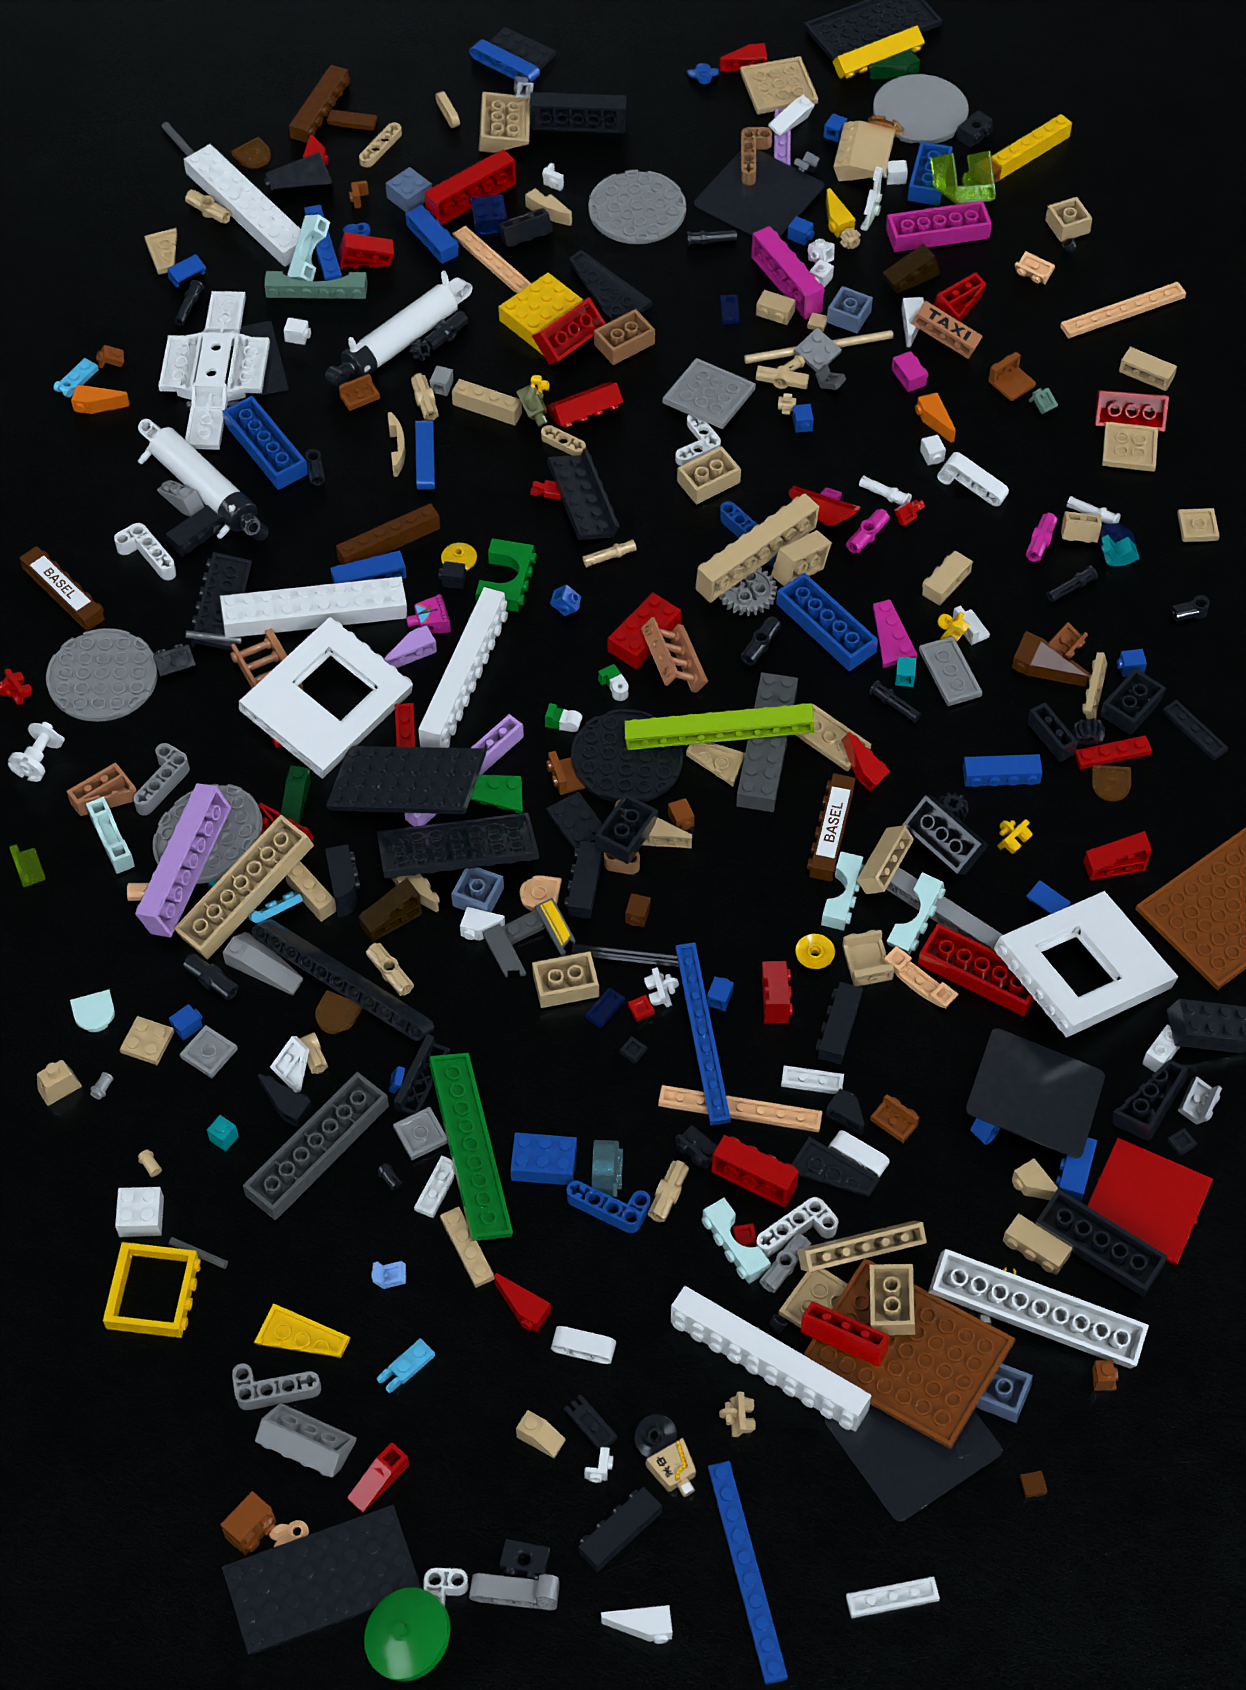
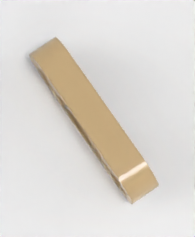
M445 92L436 93L437 104L450 127L460 126L458 114Z
M548 425L541 429V439L544 442L572 456L581 455L582 450L586 448L584 441L558 428ZM566 439L568 442L562 444L559 440Z

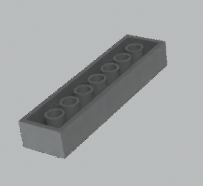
M761 672L754 709L794 705L798 678ZM788 735L748 739L737 792V807L774 812Z
M357 1072L243 1185L246 1197L276 1221L389 1107L387 1095Z

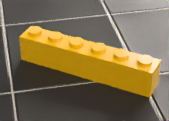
M917 25L840 55L833 61V64L840 79L844 77L849 79L855 75L854 73L859 72L861 74L866 72L871 64L910 49L915 53L921 50V46L925 41Z
M1060 114L991 156V160L1001 167L1000 180L1069 138L1072 122Z

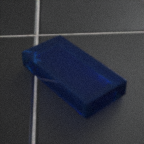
M737 295L720 296L722 324H739Z
M609 987L585 1014V1018L601 1029L625 1002V997Z

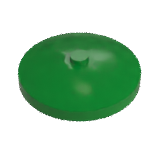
M408 1587L389 1594L374 1609L366 1626L365 1651L373 1668L381 1675L400 1682L412 1681L430 1672L441 1660L449 1642L450 1619L444 1604L435 1595L421 1588Z

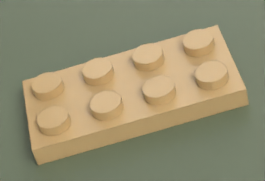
M812 704L815 733L796 734V736L848 772L852 766L841 739L851 732L859 738L866 748L871 749V744Z

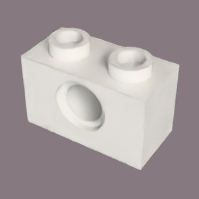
M1166 1025L1146 1052L1143 1065L1154 1072L1160 1069L1169 1059L1171 1060L1180 1048V1046L1174 1045L1169 1025Z

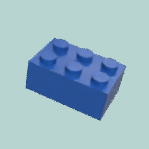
M515 1133L511 1162V1181L568 1185L574 1181L577 1137Z

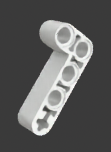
M954 452L937 475L939 481L944 484H950L955 478L993 506H1000L1009 493V489L1005 484L958 452Z
M135 523L114 536L119 554L127 555L138 549L162 579L172 580L175 578L176 569L173 559L143 524Z
M812 1197L760 1233L757 1237L756 1247H760L765 1256L770 1257L786 1246L796 1233L803 1234L811 1227H814L822 1237L831 1238L836 1234L838 1219L823 1200ZM817 1208L819 1212H812L810 1209ZM799 1219L802 1220L803 1223L797 1224L794 1222V1220ZM829 1223L833 1227L827 1228L823 1224ZM785 1231L787 1234L779 1235L777 1232Z
M433 1568L425 1574L424 1590L435 1595L444 1606L445 1595L459 1596L468 1590L467 1575L461 1569ZM433 1578L441 1579L440 1584L435 1586L431 1585L430 1581ZM457 1578L464 1580L460 1586H454L452 1582Z

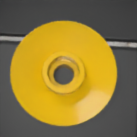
M454 543L443 550L441 560L443 564L444 561L464 563L467 571L475 565L477 553L472 546L466 543Z
M809 934L798 941L795 953L798 961L805 967L821 969L833 961L835 948L827 937L820 934Z

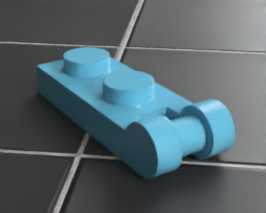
M84 358L61 381H57L54 384V390L63 392V395L66 397H71L77 385H83L99 370L98 365Z
M288 892L282 896L283 899L277 902L272 900L266 903V907L259 911L253 910L248 919L252 922L260 923L302 902L303 899L299 893Z

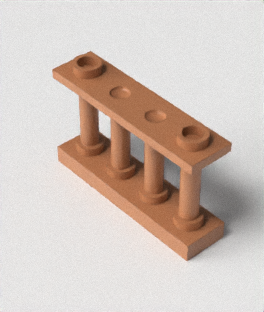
M651 617L641 630L664 684L668 686L675 678L686 680L691 691L697 693L708 680L684 625L678 624L672 631L659 629L655 618ZM663 637L668 638L671 644L666 643ZM669 651L675 652L677 658L671 657ZM675 665L681 666L683 672L678 671Z
M272 628L265 631L266 639L254 646L239 651L235 643L231 645L233 651L230 653L234 663H238L252 689L271 671L253 677L250 672L251 670L273 661L280 664L287 657ZM271 648V655L246 665L244 657L263 649ZM301 683L298 687L301 690H303V685Z

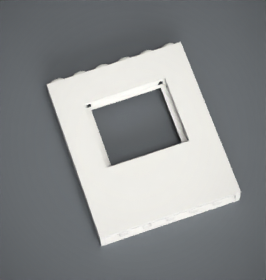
M329 617L239 701V710L323 779L345 758L346 753L352 746H357L395 709V704H401L412 693L413 684L408 677L401 675L393 665L385 662L381 655L375 654L366 643L359 641L354 633L348 632L343 628L339 621ZM330 656L373 690L341 721L298 687Z
M1105 891L1000 936L994 947L997 955L1006 963L1008 968L1020 980L1021 984L1029 991L1034 1000L1038 1002L1066 1038L1171 989L1178 978L1176 973ZM1074 937H1077L1114 980L1080 997L1074 993L1041 953Z

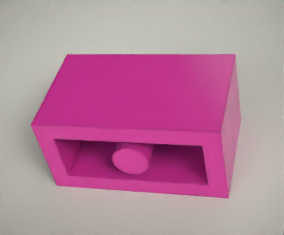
M911 351L893 358L892 371L908 392L926 386L928 372L921 366L919 359Z

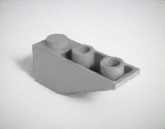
M172 480L164 482L157 489L182 514L189 517L205 507L197 490Z

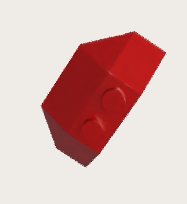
M793 486L789 490L792 500L805 493L820 506L817 520L826 526L836 525L855 515L860 510L859 506L797 486Z

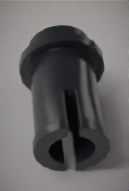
M385 1163L378 1168V1176L385 1180L391 1190H395V1186L398 1188L402 1181L392 1170L393 1167Z

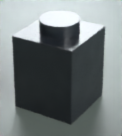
M444 561L443 568L439 569V579L442 581V587L464 588L466 578L465 564Z

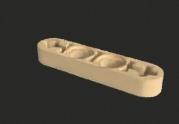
M390 123L360 153L359 160L361 166L371 167L402 135L400 124ZM382 139H389L386 142L381 141ZM378 148V149H380V150H379V151H373L372 149Z

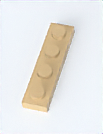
M1097 653L1096 659L1092 662L1093 673L1089 676L1090 687L1086 690V703L1083 704V714L1088 719H1096L1107 668L1104 653Z
M457 1207L441 1214L440 1219L475 1288L494 1280V1274L477 1241H471L467 1221L460 1208Z

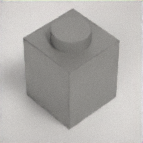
M436 366L430 379V388H432L433 393L448 395L454 381L453 369Z

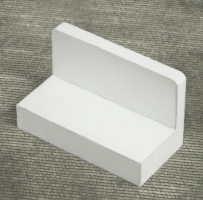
M961 606L954 608L953 620L961 611L965 614L962 619L970 624L964 636L971 645L989 638L990 633L973 610L965 612Z

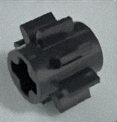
M416 339L415 343L410 344L409 353L413 355V359L419 358V361L425 360L426 356H430L431 347L427 344V340L421 341V339Z

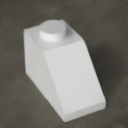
M467 907L460 925L461 936L469 940L475 939L480 941L484 939L483 931L498 924L504 926L505 917Z

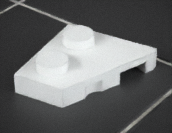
M292 1036L270 1066L294 1092L301 1091L309 1048L297 1036Z

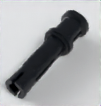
M736 230L686 232L687 246H691V244L704 245L709 242L737 240Z
M192 280L189 284V289L184 294L185 299L174 319L177 325L182 326L185 324L193 304L198 302L199 294L204 290V285L198 280Z
M1089 565L1081 573H1075L1072 579L1047 592L1048 600L1055 602L1074 589L1083 588L1088 582L1097 580L1098 574L1096 570Z
M879 680L871 686L869 690L870 695H875L881 699L883 704L891 705L914 723L918 721L921 712H918L894 695L892 689L883 686Z

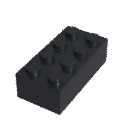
M925 795L902 824L957 874L966 875L989 846L932 796Z
M1178 999L1167 1009L1175 1046L1244 1053L1246 1051V1007Z

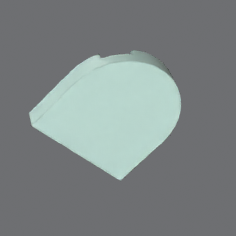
M109 990L70 1000L77 1025L89 1032L104 1030L115 1016Z

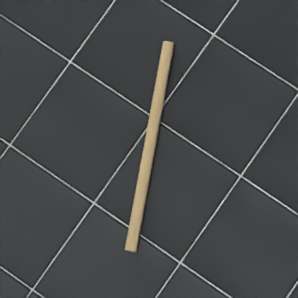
M889 330L832 341L841 348L893 339V332ZM796 347L744 355L745 364L795 356L794 349Z

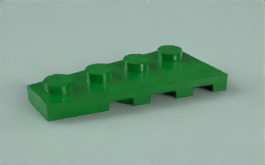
M479 775L471 800L479 801L480 804L498 806V808L504 810H514L515 813L522 814L521 776Z

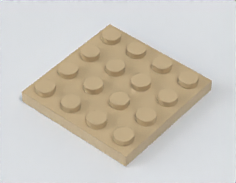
M801 57L740 67L741 76L757 114L773 112L775 109H786L794 100L802 95L813 104L818 103L817 94Z

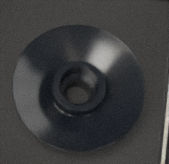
M652 1414L642 1419L636 1427L634 1435L637 1449L646 1457H651L676 1442L677 1438L675 1425L668 1417L661 1414ZM652 1431L656 1432V1436L654 1438H650V1434Z

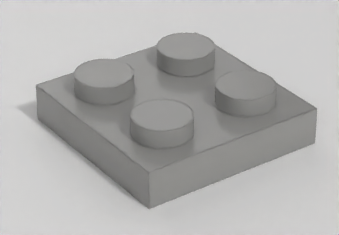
M818 328L794 349V353L798 356H803L805 363L816 372L823 365H828L842 351L837 344Z
M205 1025L180 1053V1057L210 1078H213L237 1051V1045Z
M430 1107L393 1124L411 1160L448 1143L446 1134Z

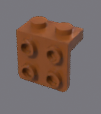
M1017 352L1006 356L1004 360L992 365L989 375V382L1011 401L1033 389L1036 385V382L1019 368L1021 355Z
M556 751L549 752V760L546 761L547 769L549 772H552L554 787L558 788L560 795L585 789L574 773L571 757L559 760Z

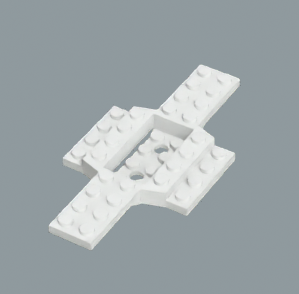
M212 291L205 329L201 333L187 336L168 335L159 390L177 391L179 397L191 400L185 440L194 449L220 450L224 428L222 411L227 409L228 401L246 398V393H262L270 340L266 337H250L240 334L246 299L245 292ZM214 346H220V347H221V348H220L219 350H217V351L212 350V348H213ZM231 346H234V348H233V354H232V360H231V366H230V372H229V377H228V383H227V385H226L225 380H226V374H227V368H228V363H229V357H230ZM210 371L216 372L214 376L207 375Z

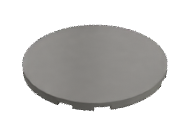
M913 74L895 78L882 86L874 99L873 114L878 125L895 129L894 136L900 138V141L911 144L913 142L936 144L957 135L958 126L968 117V103L964 94L952 83L931 75Z
M629 170L622 174H613L602 180L594 188L589 200V215L594 226L607 237L629 244H645L666 238L679 228L686 214V200L679 186L671 179L651 171L638 172V170Z
M106 628L84 632L83 635L75 639L71 638L65 642L56 655L54 654L51 658L46 673L49 694L54 703L63 712L77 719L99 722L123 717L139 708L149 698L155 688L158 669L153 658L154 654L141 638L135 637L127 631Z
M213 784V786H217L231 806V810L196 884L208 883L222 878L261 836L263 825L261 810L254 798L240 787L229 784L227 786ZM191 792L174 803L175 805L169 812H165L158 823V830L153 837V853L158 864L168 845V841L173 835L176 824L181 818L183 809L190 799Z

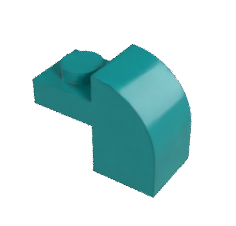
M1109 535L1102 537L1103 545L1101 547L1108 565L1114 567L1124 566L1140 559L1136 545L1129 537L1116 543Z

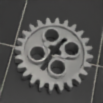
M760 567L720 595L719 599L722 600V605L727 604L728 610L733 608V613L740 611V615L746 612L747 616L750 615V612L757 615L758 610L764 613V608L769 609L770 604L773 605L774 599H776V581H772L773 576H768V571L762 573V567Z

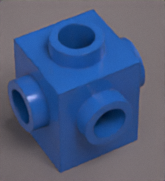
M566 584L554 590L550 604L561 614L567 616L579 609L581 596Z

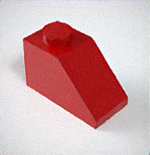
M310 135L303 158L320 152L325 165H328V155H326L325 148L313 135Z

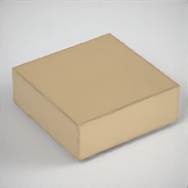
M812 313L807 328L812 330L818 328L824 332L827 316Z

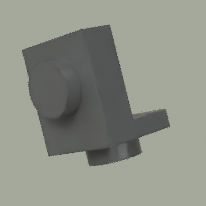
M823 365L816 373L819 385L824 389L837 390L846 380L844 374L831 373L828 365Z

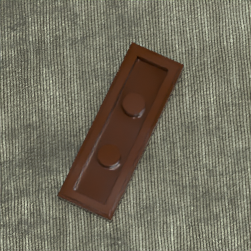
M330 110L327 125L374 131L377 115Z

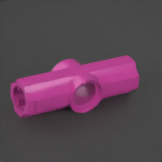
M877 509L869 519L862 521L861 527L846 542L850 552L854 554L859 553L868 543L874 541L875 535L890 519L885 510Z
M1052 513L1043 514L1038 527L1034 529L1031 543L1026 552V556L1030 561H1040L1045 548H1048L1051 542L1053 530L1058 520Z

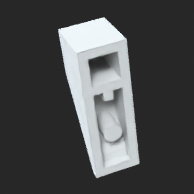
M802 95L784 109L768 126L777 135L781 136L806 120L815 105Z
M923 297L903 298L902 317L907 347H911L919 331V328L911 323L924 303Z
M669 1605L601 1612V1620L604 1625L647 1641H654L657 1644L666 1643L668 1639H672Z

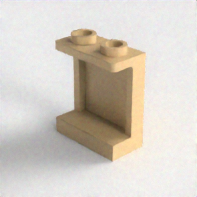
M881 930L849 934L843 938L842 948L854 986L892 980L894 969L892 963L886 964L884 961L887 955L882 942Z

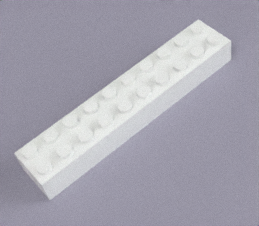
M211 144L184 159L186 174L206 193L212 196L219 205L231 211V216L284 267L292 262L301 231L293 221Z
M402 577L220 596L225 638L265 634V631L271 628L274 633L318 628L329 617L339 621L342 625L405 619L407 617V603Z
M483 588L418 729L420 747L449 748L451 735L454 736L457 728L456 724L462 719L464 706H468L469 695L471 692H474L476 680L482 675V667L488 662V653L490 650H493L495 638L501 633V625L507 620V601H505L504 592Z
M947 1249L940 1254L928 1291L929 1294L1105 1360H1113V1363L1129 1369L1137 1366L1149 1326Z
M684 1286L671 1305V1323L677 1330L688 1332L694 1340L698 1342L703 1341L714 1352H721L731 1362L735 1364L740 1363L750 1373L764 1377L768 1384L777 1385L787 1395L791 1397L796 1396L801 1399L802 1403L807 1407L818 1409L824 1417L828 1419L833 1418L844 1429H852L856 1432L869 1411L871 1394L692 1289Z

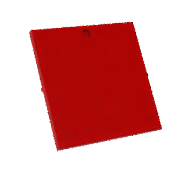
M1117 1138L1101 1176L1097 1178L1098 1183L1087 1207L1168 1256V1262L1177 1265L1194 1224H1197V1216L1213 1179Z

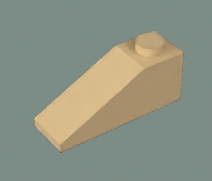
M657 818L651 833L642 845L692 848V834Z

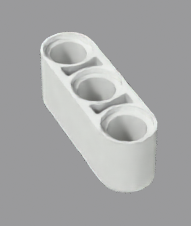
M842 1130L838 1132L828 1147L878 1178L890 1163L883 1153Z
M558 1326L551 1349L560 1354L602 1364H610L616 1341L607 1336Z

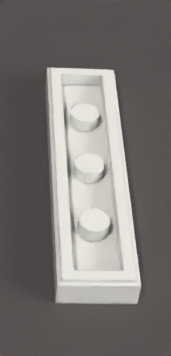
M934 1577L846 1594L851 1618L936 1602L940 1599Z

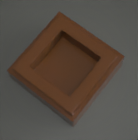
M1042 1471L1020 1475L1025 1498L1047 1494L1048 1491Z

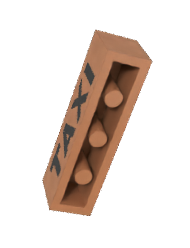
M927 301L923 303L911 323L969 359L983 337Z

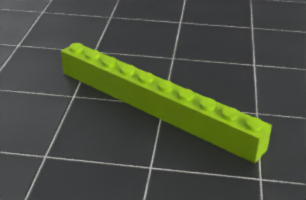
M812 703L625 721V740L628 750L815 733Z

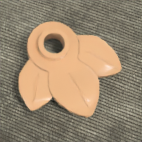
M296 1520L289 1525L279 1524L275 1526L269 1536L277 1541L274 1546L277 1547L308 1536L309 1528L303 1521ZM297 1527L301 1528V1534L295 1536L293 1533L294 1529Z

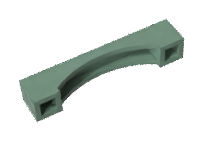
M266 271L264 286L266 298L366 299L367 277L366 272H349V275L329 281H303L288 277L283 274V271Z

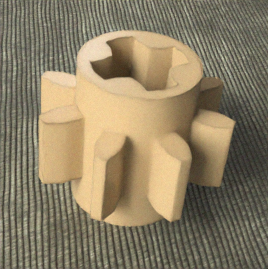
M853 228L845 229L841 234L842 240L840 243L844 248L854 249L860 243L858 237L861 234Z
M784 393V397H779L778 410H782V414L790 415V411H793V405H796V398H792V394Z

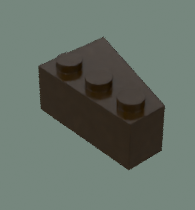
M922 244L885 270L883 274L888 285L898 294L939 276L940 271L935 255L925 244Z
M408 878L404 879L359 915L361 928L369 939L374 942L422 914L420 894Z

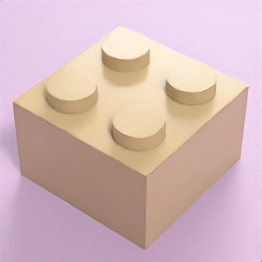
M1078 197L1049 205L1047 208L1045 220L1060 242L1090 233L1092 217Z

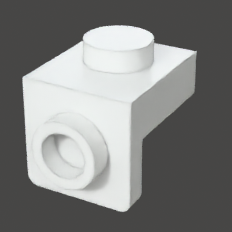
M550 163L542 173L544 185L561 191L564 187L563 175L555 172L554 164Z
M601 1447L598 1468L585 1467L586 1479L595 1483L602 1482V1480L607 1481L608 1469L613 1467V1456H610L609 1448Z

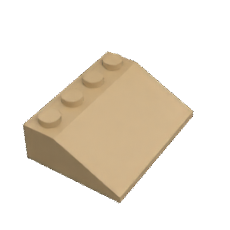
M483 92L479 151L496 153L502 149L507 150L529 144L530 98Z
M863 121L845 122L834 163V170L838 181L873 178L876 166L883 168L882 176H885L895 129Z

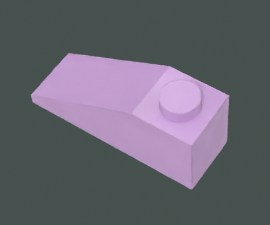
M427 625L409 632L384 658V661L398 668L437 652L436 641Z

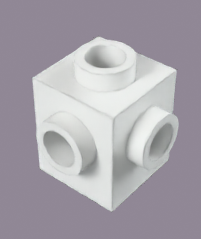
M816 239L808 245V260L815 262V264L819 259L827 263L834 260V244L826 242L824 239Z

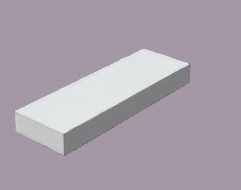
M784 1066L781 1087L836 1094L843 1087L844 1074Z
M441 1156L414 1206L415 1211L432 1218L435 1216L456 1176L451 1159Z

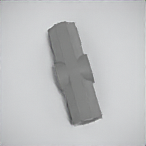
M796 1233L784 1250L778 1253L774 1263L760 1279V1284L764 1289L775 1293L786 1277L793 1273L794 1267L799 1262L797 1249L811 1246V1243L805 1236ZM781 1261H788L790 1264H789V1265H783V1264H781L780 1262H781Z

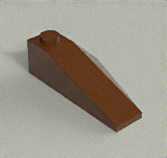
M1028 631L1025 632L1013 659V669L1032 677L1086 687L1090 675L1089 672L1074 661H1067L1061 656L1062 652L1058 649L1056 651L1052 650L1047 646L1048 642Z

